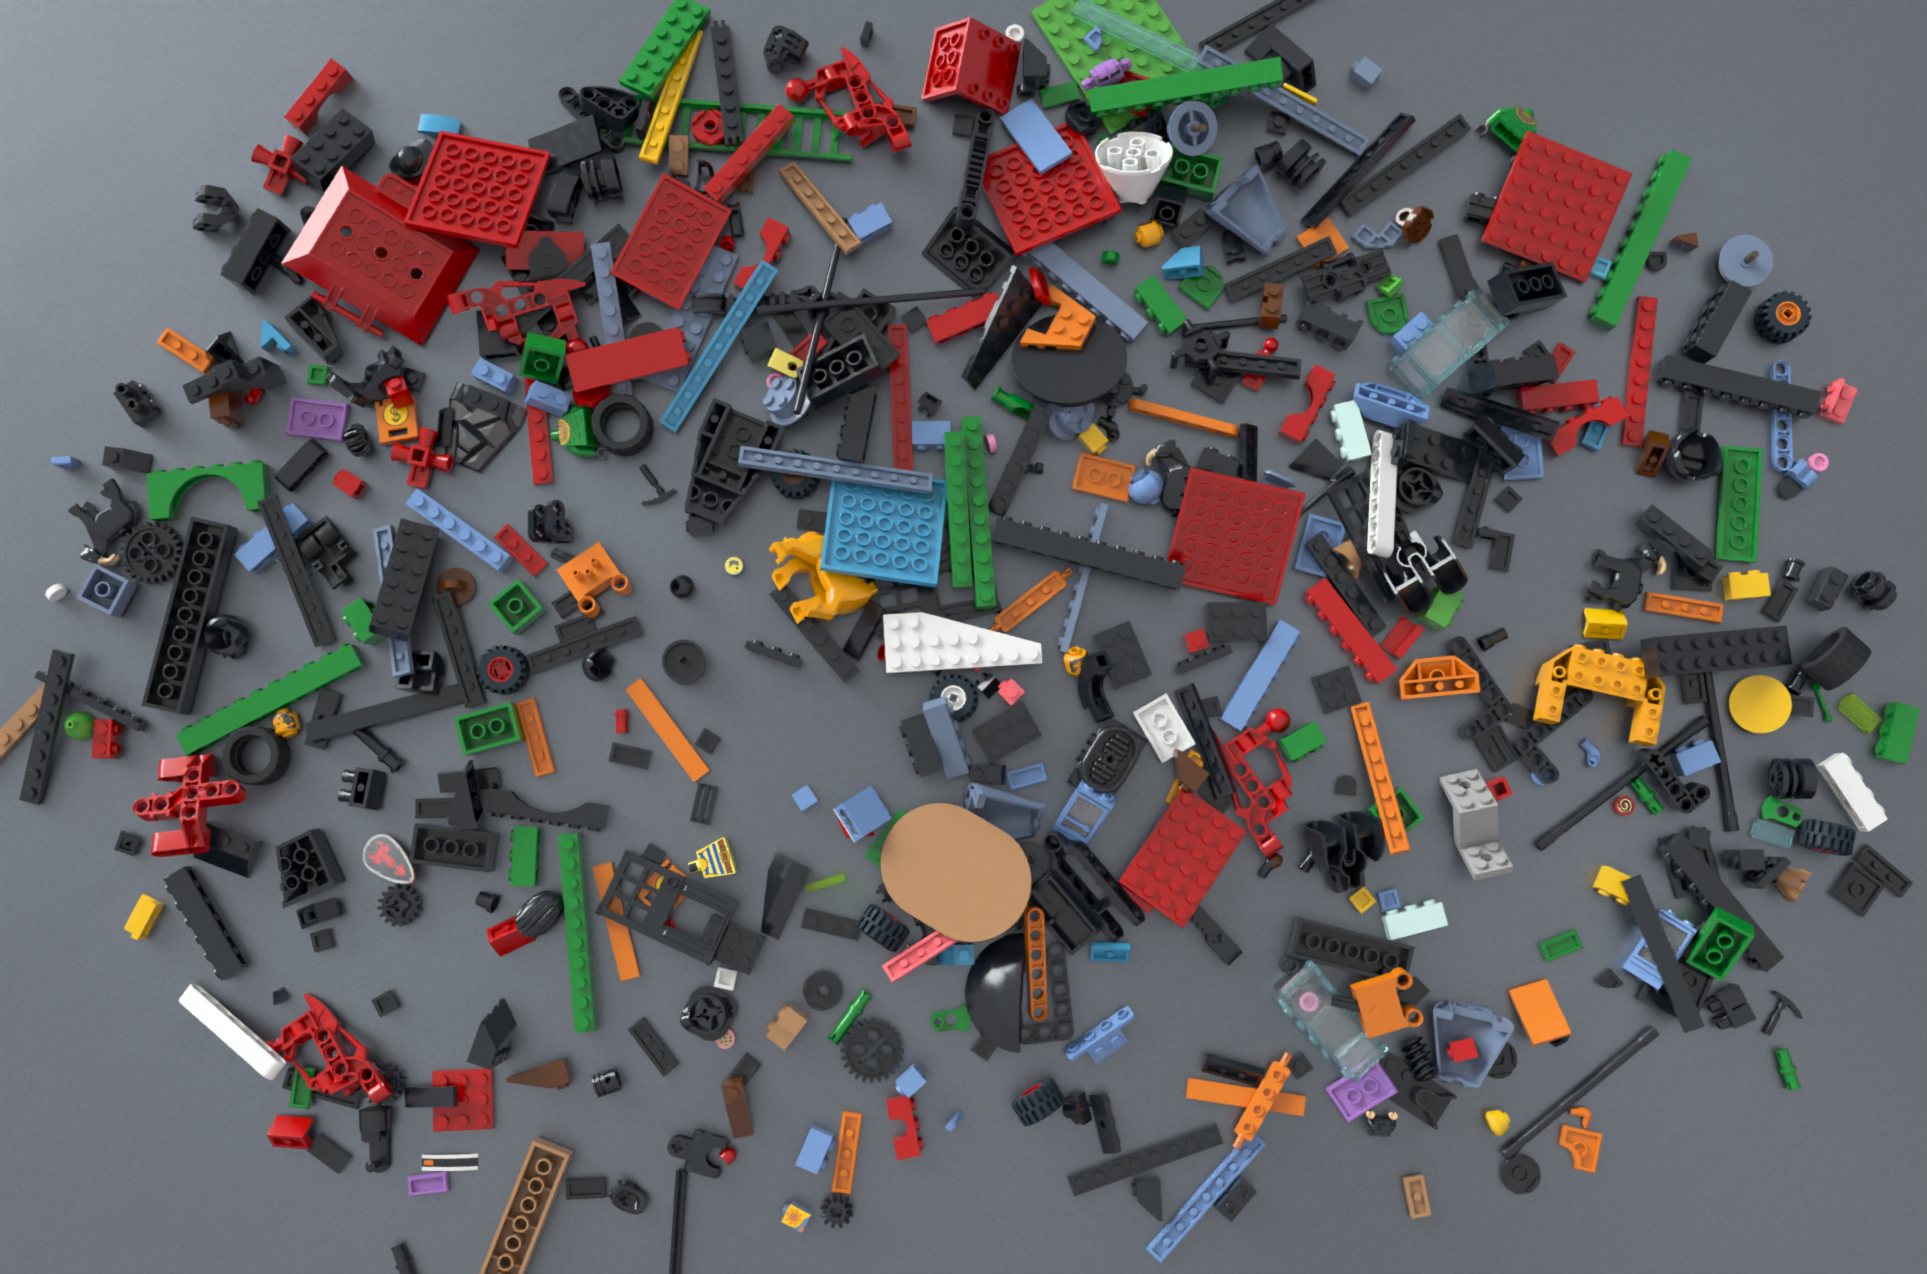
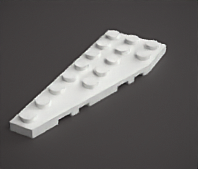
M923 612L883 615L886 673L1042 664L1041 643Z

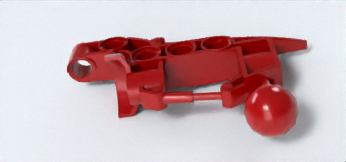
M841 47L844 60L818 68L815 78L807 81L793 78L787 82L785 94L790 101L801 102L806 99L808 92L815 90L816 102L822 104L827 115L832 120L834 128L840 132L845 131L847 136L857 135L862 147L867 146L884 134L888 137L893 153L912 147L908 132L905 130L901 118L894 110L893 99L888 98L872 82L870 74L862 62L846 48ZM869 84L884 101L883 105L873 103L867 88ZM846 87L855 110L844 114L842 117H836L825 104L824 98L826 93Z
M551 279L538 281L537 283L498 280L491 289L474 288L446 296L452 314L480 306L488 332L499 330L502 340L509 339V342L515 344L525 343L526 337H521L515 316L552 305L558 326L548 337L559 339L566 334L568 342L566 343L565 354L589 349L587 342L578 336L575 327L578 320L568 290L585 286V282L571 279ZM503 287H535L531 293L507 300L501 295ZM475 291L483 295V299L479 303H475L471 299V295ZM536 294H543L545 296L544 304L537 305L535 303L534 297ZM518 299L526 301L527 307L525 310L520 311L515 307ZM499 305L507 306L508 313L505 316L497 314L496 309Z
M1281 708L1271 710L1267 714L1264 724L1255 730L1250 727L1224 746L1214 732L1231 777L1238 780L1252 800L1249 807L1242 808L1237 792L1231 794L1236 814L1247 819V825L1252 836L1267 858L1284 848L1267 824L1290 809L1285 799L1293 795L1289 789L1292 787V776L1280 757L1277 743L1266 737L1271 732L1281 733L1289 728L1291 723L1290 715ZM1260 745L1273 749L1284 777L1268 788L1264 787L1244 758L1247 753ZM1240 764L1245 765L1247 768V772L1243 776L1238 775L1236 772V768ZM1251 780L1258 783V789L1254 792L1250 791L1247 787L1248 782ZM1262 796L1267 797L1270 801L1269 806L1266 808L1259 805V799ZM1256 824L1264 826L1265 832L1262 835L1255 833L1254 827Z
M304 994V998L312 1011H307L282 1028L281 1037L276 1041H265L277 1054L280 1055V1051H284L285 1061L291 1062L296 1067L299 1074L307 1082V1087L315 1091H321L323 1095L329 1093L332 1095L342 1091L346 1098L362 1085L369 1098L376 1105L393 1094L392 1088L386 1081L382 1071L374 1062L368 1060L369 1048L363 1046L357 1039L347 1033L341 1027V1022L338 1021L332 1011L324 1003L309 994ZM339 1031L357 1048L353 1057L350 1056L338 1034ZM328 1032V1038L324 1041V1035ZM311 1038L314 1039L327 1064L326 1070L313 1078L296 1062L298 1047ZM337 1049V1054L333 1058V1051ZM346 1065V1071L342 1074V1068ZM372 1071V1077L368 1080L367 1075Z

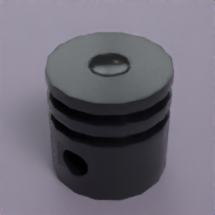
M1278 141L1254 148L1255 160L1260 170L1276 165L1283 157V151Z
M616 1067L596 1075L594 1074L591 1077L593 1088L598 1098H601L602 1095L606 1096L607 1094L620 1091L623 1088L621 1077Z

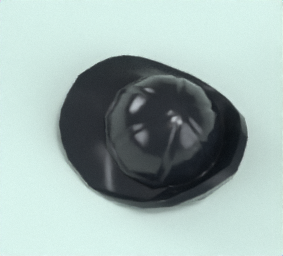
M418 139L409 146L400 148L389 163L391 173L405 179L422 176L433 150L432 143L426 139Z

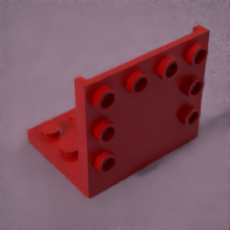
M971 17L935 28L921 100L930 102L958 94L982 107L991 108L994 113L1000 116L1005 115L1009 110L1021 44Z

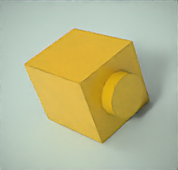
M1094 423L1089 427L1088 431L1081 433L1078 437V440L1091 455L1096 453L1100 455L1107 449L1106 445L1109 440Z

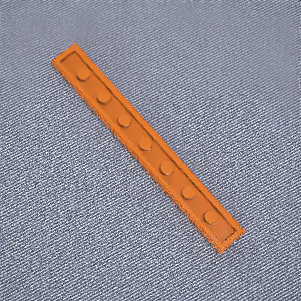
M1370 702L1350 706L1390 855L1410 852L1409 842Z

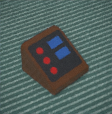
M1696 233L1678 235L1671 240V244L1689 251H1693L1699 246Z

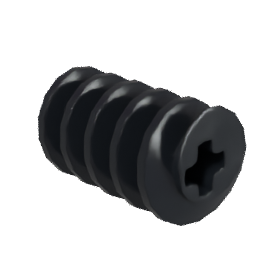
M1423 1037L1409 1041L1401 1049L1402 1052H1408L1405 1055L1407 1060H1411L1408 1065L1415 1067L1412 1073L1419 1074L1416 1077L1417 1082L1428 1081L1441 1074L1434 1073V1070L1438 1068L1437 1065H1430L1434 1058L1426 1057L1431 1052L1423 1051L1427 1044L1419 1043Z

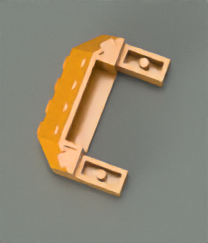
M1574 645L1542 664L1535 681V685L1539 686L1533 721L1550 725L1559 723L1566 686L1570 685L1626 698V706L1634 708L1628 743L1646 747L1657 744L1666 686L1660 678H1645L1643 659H1627L1622 654L1613 653L1610 655L1605 654V651L1601 649H1593L1592 651L1586 649V646Z

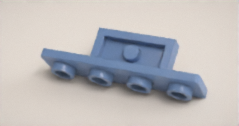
M1125 1006L1070 1043L1063 1051L1070 1062L1088 1051L1097 1064L1128 1043L1120 1029L1134 1020L1136 1016L1129 1006Z

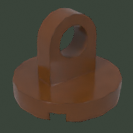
M1419 206L1414 210L1403 208L1398 211L1395 219L1402 228L1403 239L1411 244H1415V241L1420 242L1431 230V219L1434 220L1433 211L1426 206ZM1408 215L1407 219L1402 221V218Z
M453 567L445 570L437 580L436 590L438 595L451 591L456 606L467 604L474 596L476 583L474 577L468 571Z

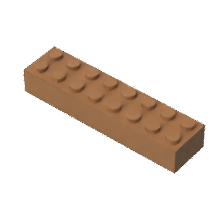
M540 1137L532 1141L479 1274H526L573 1156V1150Z

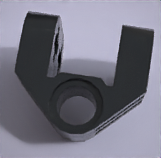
M779 25L773 27L763 49L769 73L775 75L781 73L786 61L802 62L809 42L794 30ZM782 33V37L776 39L775 35ZM777 62L778 66L772 68L771 63L774 64Z
M202 185L196 190V202L213 204L216 201L219 204L217 205L216 215L199 213L193 218L194 230L209 232L212 229L217 230L239 213L238 204L225 188ZM224 207H228L232 214H227Z
M560 500L549 501L545 506L538 504L529 508L528 537L532 542L543 544L571 543V522L565 519V506Z

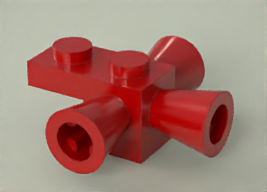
M285 135L282 151L275 149L273 153L260 144L255 147L251 161L267 165L270 169L263 185L265 190L283 196L291 176L305 185H309L310 182L293 170L290 157L304 144L302 141L290 135Z
M420 427L419 445L411 444L410 448L397 442L394 443L391 450V460L406 461V463L411 465L407 480L408 485L427 489L433 467L450 473L453 466V455L437 454V452L431 449L439 432Z

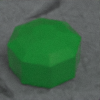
M1104 251L1101 262L1106 265H1116L1119 263L1120 254L1116 251Z

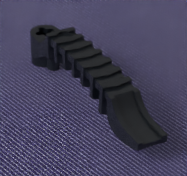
M811 285L792 290L790 294L781 292L780 295L771 293L770 296L763 294L752 313H758L757 306L820 301L822 295L816 287ZM718 293L693 295L692 312L693 314L717 313L726 315L738 297H734L733 293H729L728 298Z

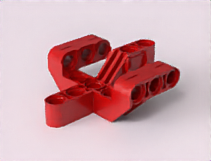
M212 753L160 760L158 781H177L178 783L183 781V786L175 792L169 791L167 795L157 796L156 793H152L151 797L141 798L134 802L132 806L133 812L144 821L158 822L159 820L179 819L180 817L182 830L153 834L152 856L170 857L208 852L210 849L211 833L206 827L207 807L238 804L246 799L247 791L235 780L209 782L210 777L215 776L216 757Z

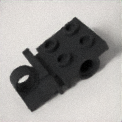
M323 517L296 539L301 552L313 563L312 565L316 567V570L333 590L341 584L347 586L354 580L342 565L357 553L349 547L350 545L329 517Z

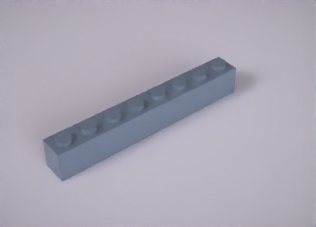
M1053 242L1021 255L1032 260V264L1037 269H1043L1051 281H1057L1061 284L1063 291L1067 294H1073L1076 297L1075 300L1080 305H1086L1091 309L1090 312L1096 318L1100 317L1113 327L1123 341H1129L1132 344L1147 327L1148 321Z

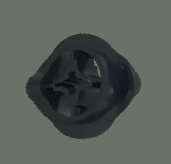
M1412 464L1397 470L1395 505L1401 511L1406 513L1420 512L1427 507L1435 505L1443 496V491L1433 471ZM1407 474L1415 475L1411 480L1403 479ZM1417 496L1425 497L1422 502H1414Z
M711 986L700 987L690 995L688 1002L682 1010L680 1023L688 1032L697 1035L701 1039L715 1041L722 1038L729 1030L736 1016L738 1006L736 1001L728 994ZM708 998L716 1000L720 1007H715ZM701 1000V1011L695 1015L696 1006ZM708 1011H711V1012L716 1011L715 1013H713V1014L710 1015V1016H707V1015L701 1016V1015L705 1014V1013L708 1012ZM723 1012L722 1021L717 1027V1015ZM697 1020H703L706 1026H709V1029L702 1027Z

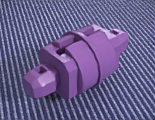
M1115 58L1101 62L1089 71L1091 78L1087 77L1084 79L1081 85L1085 91H1089L1094 86L1098 88L1115 85L1125 78L1123 71L1130 70L1132 63L1129 58L1120 60V63Z

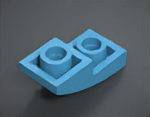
M421 114L417 132L432 137H437L440 131L458 134L461 120L441 115Z

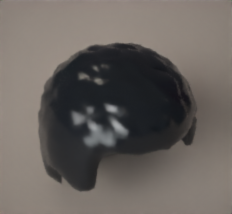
M597 648L584 656L582 670L589 680L595 682L602 681L612 674L611 669L614 665V658L606 649Z

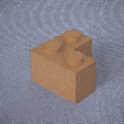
M793 1003L789 1006L785 1004L777 1014L779 1017L778 1021L773 1020L766 1029L769 1031L766 1037L784 1051L810 1018L809 1015Z

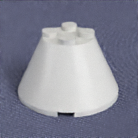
M1146 132L1117 134V138L1103 140L1095 151L1096 161L1117 196L1118 202H1136L1138 204L1147 203V199L1155 191L1173 155L1172 146L1169 142L1166 144L1162 141V137Z

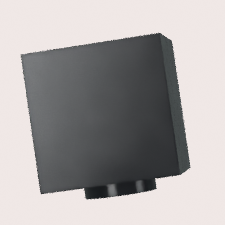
M1160 181L1150 221L1178 227L1188 188Z
M768 321L740 330L743 337L741 342L746 355L749 354L752 364L771 358L777 346Z

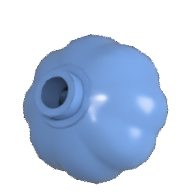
M1141 469L1131 476L1132 480L1128 485V493L1135 502L1154 505L1160 500L1159 496L1163 491L1164 482L1158 473Z

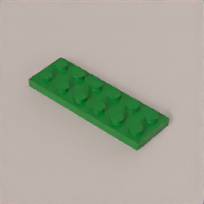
M674 0L619 79L620 85L653 99L710 16V8L692 0Z
M1724 445L1721 452L1723 469L1720 472L1716 560L1756 563L1758 557L1763 449Z

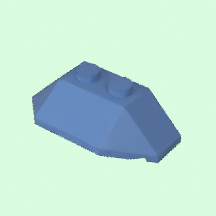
M1377 382L1357 383L1355 386L1353 399L1363 416L1367 419L1395 428L1404 422L1408 423L1409 419L1416 421L1417 425L1428 421L1430 407L1427 404H1423L1421 400L1411 393Z

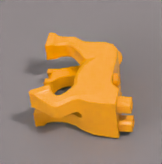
M815 531L807 532L798 539L784 537L782 542H774L769 548L771 553H776L778 559L775 560L778 565L788 555H795L783 567L775 569L772 574V578L779 591L788 584L791 576L797 573H809V581L816 596L792 604L789 610L797 624L806 617L832 620L836 614L858 611L868 600H871L870 597L878 592L873 581L865 583L864 579L857 576L820 571L824 535Z

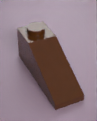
M565 1057L506 1078L508 1083L550 1089L557 1087L560 1090L568 1087L569 1082L573 1081L574 1078L568 1059Z
M743 1076L724 1079L722 1091L733 1137L740 1138L754 1135Z

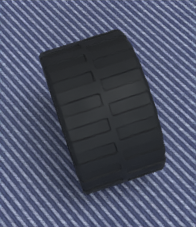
M615 394L599 402L600 404L596 406L592 414L591 427L594 436L607 451L614 455L626 457L640 453L649 445L648 443L652 439L654 432L653 419L645 406L637 398L627 394ZM621 409L633 410L640 418V427L636 435L624 442H615L610 439L606 433V423L609 417Z
M1847 627L1838 628L1811 649L1804 658L1801 668L1824 690L1829 691L1844 684L1855 675L1867 662L1871 655V649Z
M246 726L239 728L230 734L222 747L221 761L227 775L245 785H268L277 781L288 769L291 758L290 747L286 739L278 736L273 729L266 727ZM259 737L264 739L269 745L271 757L268 766L261 773L251 774L242 763V752L245 745L251 739Z

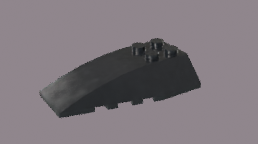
M713 398L698 432L685 510L721 525L763 472L760 469L738 466L740 447L747 446L775 451L785 427L769 420L765 423L734 410L732 405Z

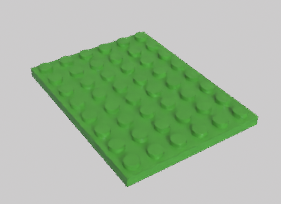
M1048 0L1031 11L1033 19L1072 79L1076 81L1078 88L1089 105V91L1083 89L1081 82L1087 77L1091 78L1089 71L1093 67L1109 59L1115 58L1120 63V60L1129 58L1132 68L1128 71L1151 79L1201 70L1156 0ZM1096 26L1100 28L1102 35L1101 47L1097 53L1083 41V38ZM1130 112L1121 115L1109 113L1107 117L1102 118L1101 123L1111 137L1120 132L1128 121L1132 119L1137 120L1141 116Z

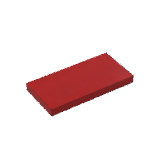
M524 231L518 249L506 247V269L530 270L528 266L529 255L539 244L540 239L545 236L550 237L553 243L564 252L568 268L584 254V232Z

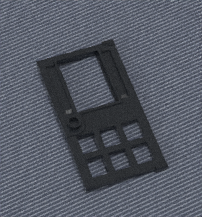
M1371 469L1338 485L1328 487L1325 492L1383 604H1387L1397 596L1384 575V567L1378 556L1367 551L1368 520L1361 509V506L1369 505L1370 492L1364 480L1371 476ZM1356 484H1358L1365 497V500L1361 502L1357 501L1351 489ZM1342 491H1345L1352 506L1346 509L1337 495ZM1395 505L1394 540L1400 543L1408 538L1407 535L1410 532L1399 509ZM1355 510L1362 526L1356 529L1348 516V513ZM1422 561L1414 565L1423 582L1432 578Z
M950 554L941 556L938 574L950 572ZM866 577L867 583L873 581L875 584V579ZM892 581L893 587L880 589L870 597L872 601L879 604L878 595L894 592L897 605L886 607L885 613L899 611V614H902L904 609L920 606L923 613L953 621L1002 612L996 585L995 609L975 610V599L941 606L937 586L936 588L915 584L899 586L898 582ZM916 588L919 601L902 604L900 591ZM883 618L876 629L877 637L884 635Z
M625 850L595 913L711 966L739 901ZM630 861L644 867L639 880L625 874ZM650 870L664 876L659 889L644 883ZM622 879L636 885L630 898L617 892ZM641 888L656 894L650 907L636 901ZM680 894L725 914L712 945L666 925ZM614 896L628 902L622 915L608 909ZM633 906L647 911L642 925L628 919Z

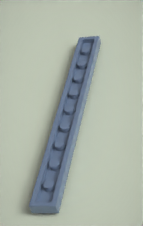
M1208 45L1204 47L1196 62L1206 69L1239 64ZM1281 87L1277 89L1260 88V91L1250 93L1249 90L1246 91L1357 156H1361L1370 138Z
M747 446L740 447L738 460L739 467L931 494L933 474Z

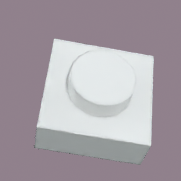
M718 967L714 987L733 991L738 970Z

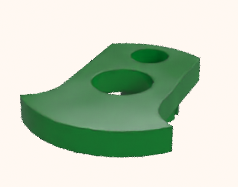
M1769 796L1764 801L1761 808L1763 820L1774 819L1796 828L1803 819V809L1774 799L1772 796ZM1785 807L1788 810V815L1786 817L1778 816L1777 808ZM1797 814L1799 820L1795 821L1792 816Z
M961 1004L957 1009L933 1012L931 1025L935 1032L961 1029L966 1033L971 1023V1017L964 1004ZM947 1015H955L957 1022L954 1025H948L945 1021ZM936 1018L941 1020L940 1025L934 1024Z

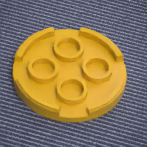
M1765 675L1750 676L1740 681L1732 690L1728 704L1733 720L1743 729L1757 734L1769 733L1780 728L1789 718L1792 709L1791 697L1786 687L1778 680Z

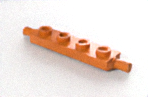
M1070 567L1062 573L1054 570L994 617L996 624L989 630L1009 632L1067 586L1065 579L1074 572Z
M1285 1052L1280 1062L1273 1061L1234 1131L1238 1137L1232 1146H1237L1238 1150H1240L1245 1140L1252 1141L1291 1071L1287 1065L1293 1056L1289 1054L1285 1061L1288 1055L1287 1052Z

